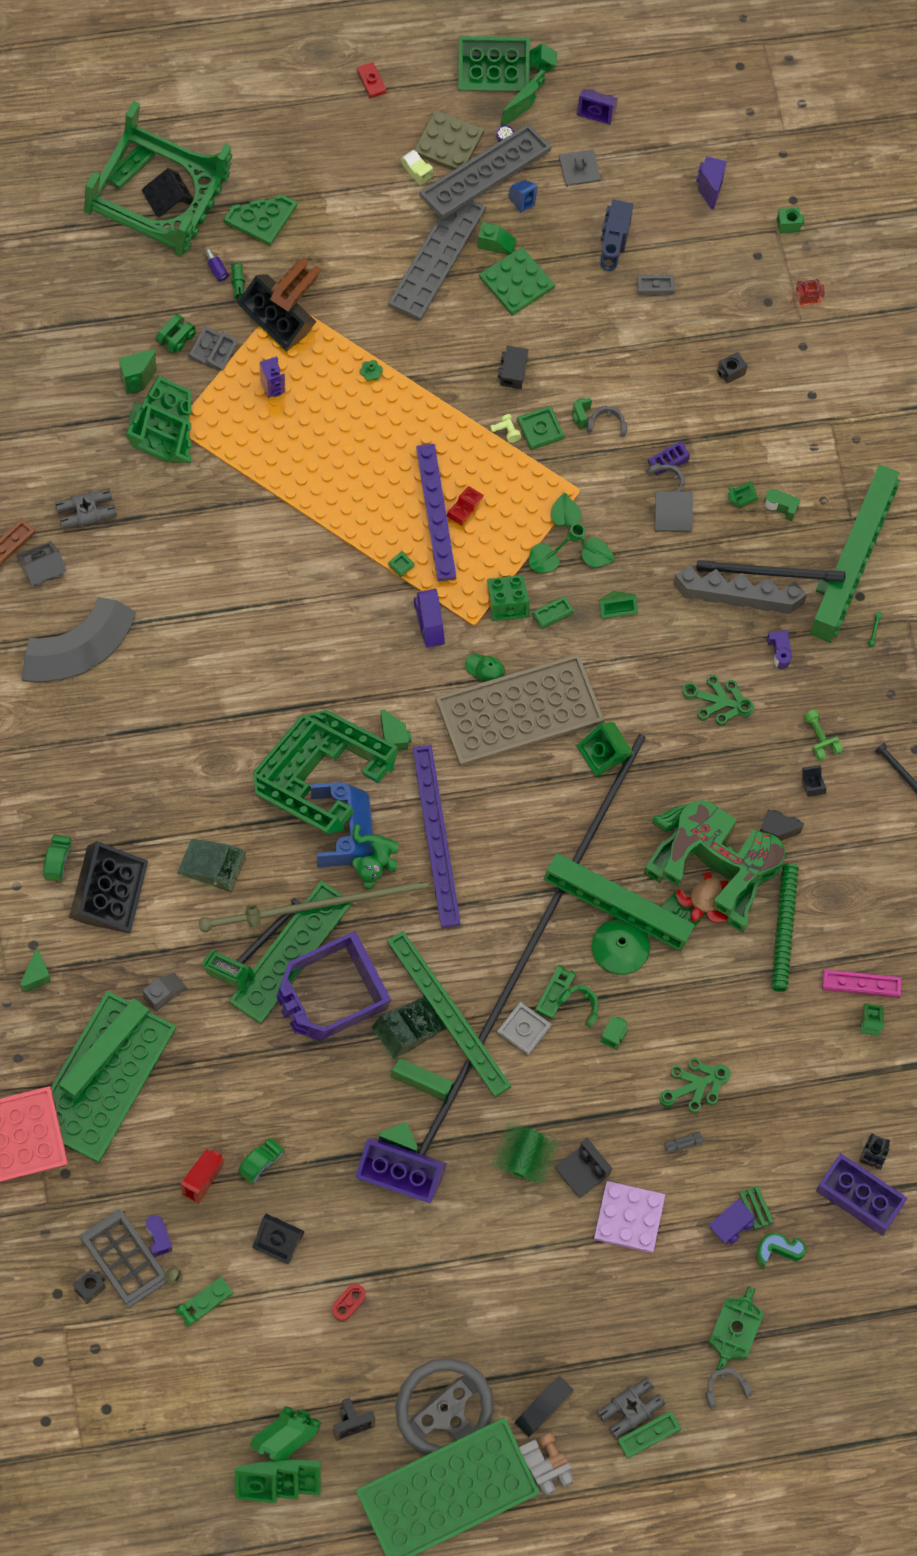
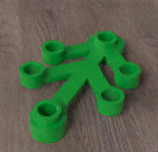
M716 675L708 677L707 685L713 688L717 695L700 691L697 685L691 682L686 683L683 687L682 694L686 699L699 698L715 703L707 708L699 709L697 717L701 721L707 720L709 715L725 707L734 709L725 714L719 713L716 716L715 721L719 726H724L727 720L737 715L747 717L754 711L753 702L748 698H743L734 680L726 682L725 690L732 693L735 700L728 698ZM714 679L716 683H711L710 680ZM732 684L734 688L731 689L728 685ZM690 690L693 692V694L689 695L687 694V691ZM746 706L748 709L743 710L741 707ZM704 712L706 713V716L703 717L700 715V713ZM722 717L725 721L721 722L718 718Z
M691 1058L688 1063L690 1070H699L709 1075L700 1077L683 1071L682 1067L678 1065L672 1067L671 1076L673 1078H680L692 1083L674 1091L664 1090L659 1098L662 1106L671 1107L675 1103V1099L696 1090L688 1109L691 1113H698L701 1108L700 1101L705 1087L710 1083H713L711 1092L706 1097V1102L711 1106L718 1102V1092L721 1084L728 1082L731 1076L729 1068L722 1064L711 1067L701 1063L698 1058ZM691 1062H696L698 1066L693 1067ZM677 1069L680 1071V1074L675 1075L673 1071ZM717 1072H724V1076H719ZM670 1095L672 1099L666 1100L664 1096ZM713 1096L716 1100L712 1102L709 1100V1097ZM696 1104L698 1109H692L691 1105Z

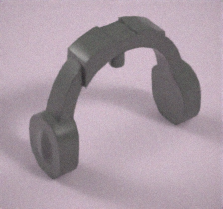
M601 406L594 412L592 417H589L587 432L592 433L597 416L607 413V416L613 414L620 419L621 437L626 436L627 422H625L624 416L618 408Z
M655 464L646 470L648 475L661 470L673 471L676 476H673L674 479L679 478L680 486L675 492H680L685 485V478L677 466Z
M732 1368L714 1371L708 1381V1392H705L709 1407H716L712 1385L718 1375H721V1379H725L724 1373L734 1375L738 1379L745 1397L751 1396L747 1380H743L741 1375Z

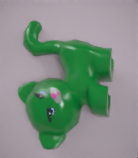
M357 824L352 830L353 839L358 844L370 842L373 855L356 857L352 860V865L356 868L357 874L363 881L365 888L371 889L382 876L383 867L389 872H396L397 861L390 858V854L398 853V842L387 839L379 834L360 836L361 826Z

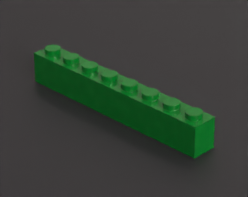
M557 853L543 879L679 951H682L695 926L689 920L673 914L670 910L656 905L653 901L646 900L637 893L629 891L618 883L612 882L602 875L588 870L585 866L579 865L569 860L566 856H561Z

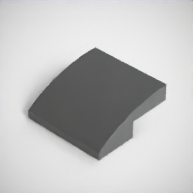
M204 325L188 357L198 363L223 371L238 340L223 331L220 334Z
M656 491L655 531L692 532L693 492Z

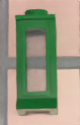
M214 949L205 957L202 964L208 975L244 992L247 990L243 982L246 976L252 979L256 977L250 966L228 958Z

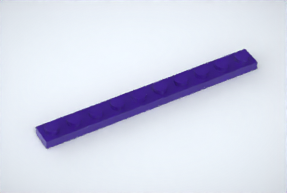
M432 745L413 747L412 751L441 928L460 926V916Z

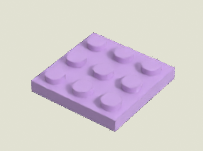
M607 1181L594 1240L653 1254L665 1194Z

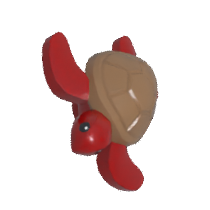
M707 871L704 873V881H701L693 888L691 897L687 896L682 890H677L676 898L682 907L689 908L694 906L690 913L692 922L699 921L703 916V912H706L708 919L713 923H722L728 919L727 915L717 912L712 907L715 898L728 885V881L722 880L719 882L717 878H712V874Z

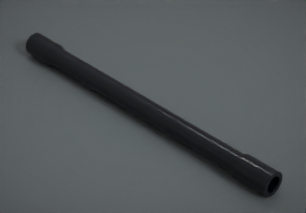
M698 560L696 567L697 571L712 572L717 569L718 572L817 579L831 582H845L846 578L845 571L718 563Z

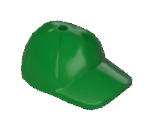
M471 654L466 659L465 668L467 672L481 682L497 679L505 674L503 663L493 656Z

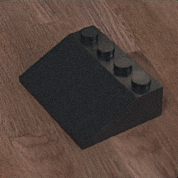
M98 841L88 845L69 918L87 925L131 933L148 861Z

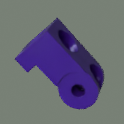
M788 631L769 632L767 643L768 646L773 645L774 664L780 669L787 668L792 658Z
M157 1215L148 1217L146 1220V1230L154 1241V1245L150 1246L153 1257L173 1251L161 1217Z

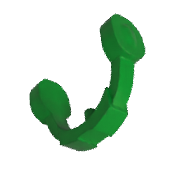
M582 984L570 990L566 989L558 998V1002L561 1004L574 991L584 993L583 997L585 999L589 998L592 1010L585 1025L590 1027L598 1018V998L589 987Z

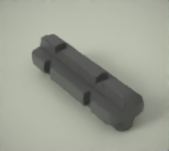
M700 1132L693 1133L692 1136L687 1135L676 1138L674 1141H666L664 1147L667 1153L674 1152L675 1149L680 1150L691 1147L693 1144H701L703 1137Z

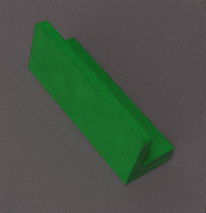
M401 1058L398 1059L395 1067L391 1070L392 1078L442 1101H445L453 1085L452 1081Z

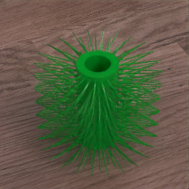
M516 1126L510 1132L513 1134L511 1139L510 1137L505 1139L508 1142L503 1145L506 1151L502 1152V1155L499 1156H503V1160L499 1158L498 1160L500 1161L496 1163H498L499 1167L502 1165L501 1169L504 1167L503 1171L508 1170V1172L504 1173H510V1175H514L520 1178V1180L529 1179L534 1182L536 1179L537 1182L542 1179L540 1178L541 1176L545 1175L540 1174L541 1172L544 1173V1168L547 1167L542 1165L543 1163L547 1165L548 1163L546 1162L550 1161L547 1158L551 1156L548 1154L552 1153L549 1149L553 1148L551 1146L556 1143L552 1144L551 1141L553 1139L549 1140L551 1137L547 1138L537 1132V1130L520 1126L517 1128Z

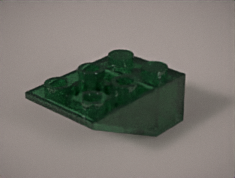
M191 839L177 874L232 893L246 860V852L229 844Z
M425 997L382 1014L372 1026L393 1059L408 1053L446 1029Z

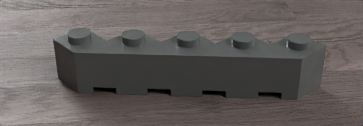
M691 565L677 573L673 583L682 596L687 599L698 598L707 602L730 603L729 605L750 606L756 607L759 610L782 611L785 614H790L802 606L806 599V593L796 581L780 591L769 577L753 586L743 573L727 582L717 569L701 579Z

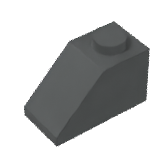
M175 973L156 979L144 988L143 997L156 1012L187 989V987Z

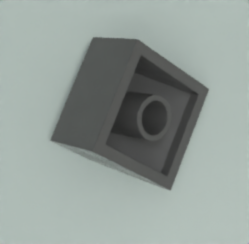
M51 541L16 555L31 585H40L46 579L60 577L62 573L66 572L61 554Z

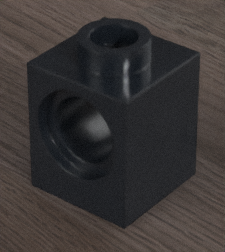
M736 352L719 361L717 372L719 377L728 384L746 374L747 364L739 352Z
M90 1269L73 1284V1288L85 1303L88 1304L106 1288L105 1278L99 1271L95 1273ZM94 1281L96 1286L93 1289H87L85 1287L86 1283Z

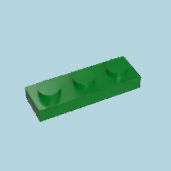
M138 145L119 163L109 183L120 190L156 156L155 153Z
M672 1411L621 1437L617 1442L626 1458L629 1459L681 1430V1427Z

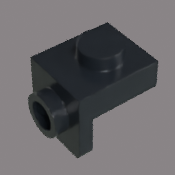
M821 765L802 768V784L807 797L826 794V786L821 776Z

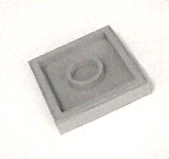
M520 1002L498 1029L497 1034L529 1056L552 1027V1024Z

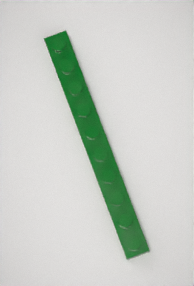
M402 931L387 940L389 947L493 1097L496 1098L511 1089L509 1081L406 933Z

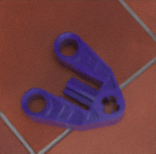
M436 588L417 592V597H414V606L425 647L445 645L443 622Z

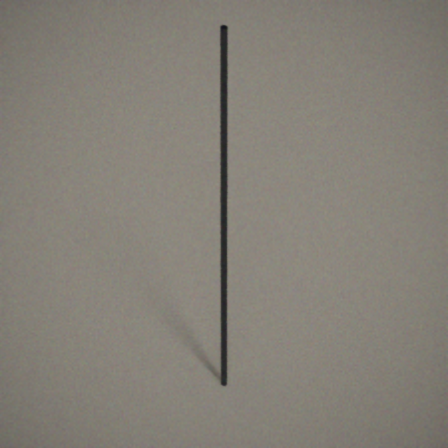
M638 735L632 747L633 754L625 760L578 848L572 860L573 862L579 864L646 738L644 735ZM557 888L478 1037L482 1044L485 1043L564 893L563 890ZM468 1059L464 1063L417 1153L425 1155L472 1067Z

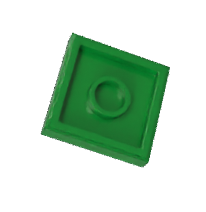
M551 405L517 417V422L530 450L565 439V435Z

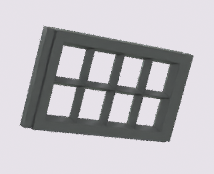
M121 1209L79 1235L128 1308L167 1283L164 1271ZM121 1222L128 1233L115 1241L108 1230ZM105 1233L111 1244L98 1251L92 1241ZM131 1237L137 1247L124 1255L118 1244ZM115 1247L121 1258L108 1266L101 1255ZM141 1251L147 1261L134 1269L128 1258ZM124 1261L131 1272L118 1280L111 1269ZM150 1265L157 1276L144 1284L137 1273ZM134 1276L141 1286L127 1294L121 1284Z

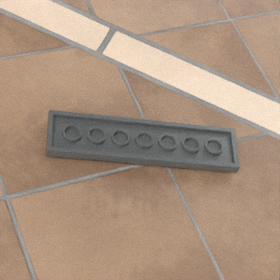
M527 124L420 191L419 197L441 219H444L550 152L551 146Z

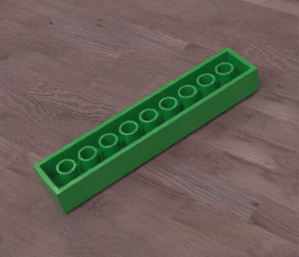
M880 464L878 465L835 569L836 571L846 572L845 582L830 581L814 619L810 635L830 643L833 636L837 638L848 607L859 585L860 578L866 568L867 561L871 556L874 544L878 539L886 515L897 493L901 481L898 479L900 472Z

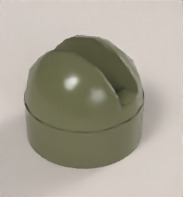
M171 1268L165 1272V1280L169 1285H175L182 1281L183 1273L178 1268Z

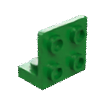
M523 575L487 579L492 621L529 617V597Z

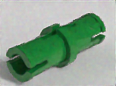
M236 262L231 264V284L233 285L235 299H238L239 293L241 298L245 292V277L243 276V265L241 262H238V267H236Z

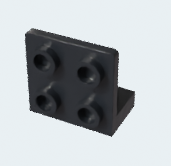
M170 168L164 170L142 188V192L157 217H161L178 202L190 205L194 200L180 174Z
M588 1138L580 1143V1147L555 1167L556 1171L579 1198L611 1175L612 1167Z

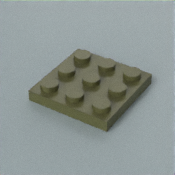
M435 110L414 151L421 158L454 171L470 160L484 133V129Z

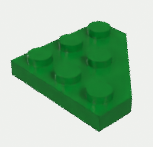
M281 194L268 200L260 199L242 206L240 204L234 205L225 216L224 223L271 246L296 209L297 202Z

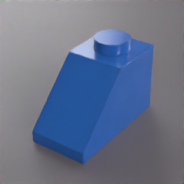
M523 180L514 183L509 188V198L520 213L535 205L537 185L535 183Z

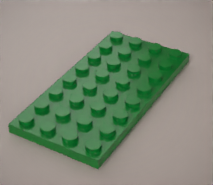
M109 991L105 993L51 1086L64 1146L97 1163H100L177 1029L176 1025L148 1012L103 1070L95 1075L76 1100L60 1089L59 1083L130 1003Z
M505 1417L355 1489L385 1556H414L540 1494Z

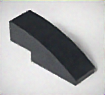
M559 1375L515 1421V1424L530 1437L573 1394L574 1389Z

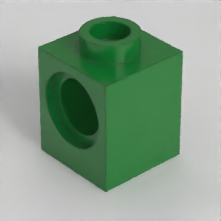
M544 44L538 45L530 50L529 66L539 71L544 70L545 73L557 67V51Z
M800 207L778 209L776 218L778 232H800L801 226L804 225V214H801Z

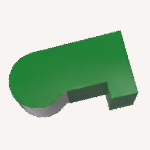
M771 489L766 493L764 505L769 510H777L786 514L785 519L792 521L801 499L779 490Z

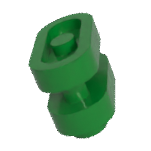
M175 314L158 332L155 341L160 345L168 343L167 350L173 354L179 353L183 349L184 344L195 336L196 327L190 322L183 324L184 318L179 314Z

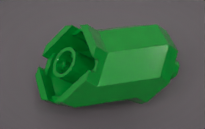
M284 1406L279 1417L256 1434L249 1446L262 1455L264 1452L269 1454V1458L273 1460H290L294 1451L318 1433L322 1422L310 1417L311 1414L305 1410L299 1409V1412L291 1407Z

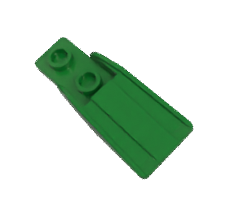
M541 70L504 108L501 126L507 125L529 110L537 98L535 91L538 87H542L545 82L544 70Z

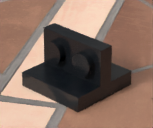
M265 1213L252 1248L289 1265L305 1231Z
M350 1397L342 1400V1407H339L342 1422L333 1425V1434L336 1441L375 1427L373 1411L357 1416Z

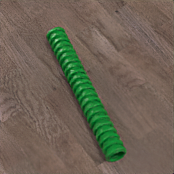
M792 863L782 865L781 893L779 894L780 899L778 901L780 903L778 909L780 910L777 912L778 921L776 925L778 927H776L775 955L773 957L775 961H773V978L771 979L773 983L771 984V989L778 992L788 990L787 984L789 983L790 950L792 949L791 939L793 938L791 933H793L792 927H794L793 922L795 919L793 916L795 915L794 910L796 908V900L794 899L797 897L796 888L798 884L796 882H798L797 877L799 875L797 872L799 867Z

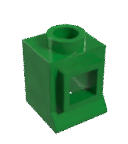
M612 1016L601 1036L600 1042L618 1051L619 1045L622 1043L628 1030L626 1027L627 1021L621 1017L615 1018Z

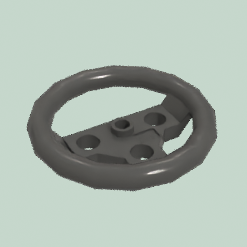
M453 1358L430 1360L414 1369L401 1385L395 1404L397 1426L405 1441L420 1454L424 1455L444 1447L424 1441L425 1436L432 1429H448L453 1437L458 1440L489 1425L494 1413L492 1391L484 1375L471 1364ZM448 1370L464 1375L457 1378L441 1393L434 1394L430 1398L429 1403L417 1412L409 1422V1400L412 1391L422 1379L434 1372ZM461 1387L463 1394L459 1398H455L453 1391ZM479 1393L481 1413L478 1423L474 1428L464 1417L465 1401L473 1394ZM427 1414L431 1415V1422L423 1425L422 1417ZM459 1417V1424L455 1427L450 1426L451 1418Z

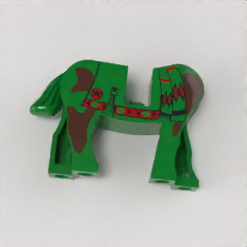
M705 800L679 805L663 814L654 816L652 823L665 832L676 827L677 829L666 841L659 845L646 865L644 875L659 884L664 878L679 887L683 879V866L686 860L695 854L712 870L731 879L728 885L715 898L712 907L728 916L727 924L744 933L748 925V912L753 905L757 888L774 878L781 870L785 859V849L782 842L772 834L753 829L737 854L733 848L725 846L733 834L737 819L713 803Z

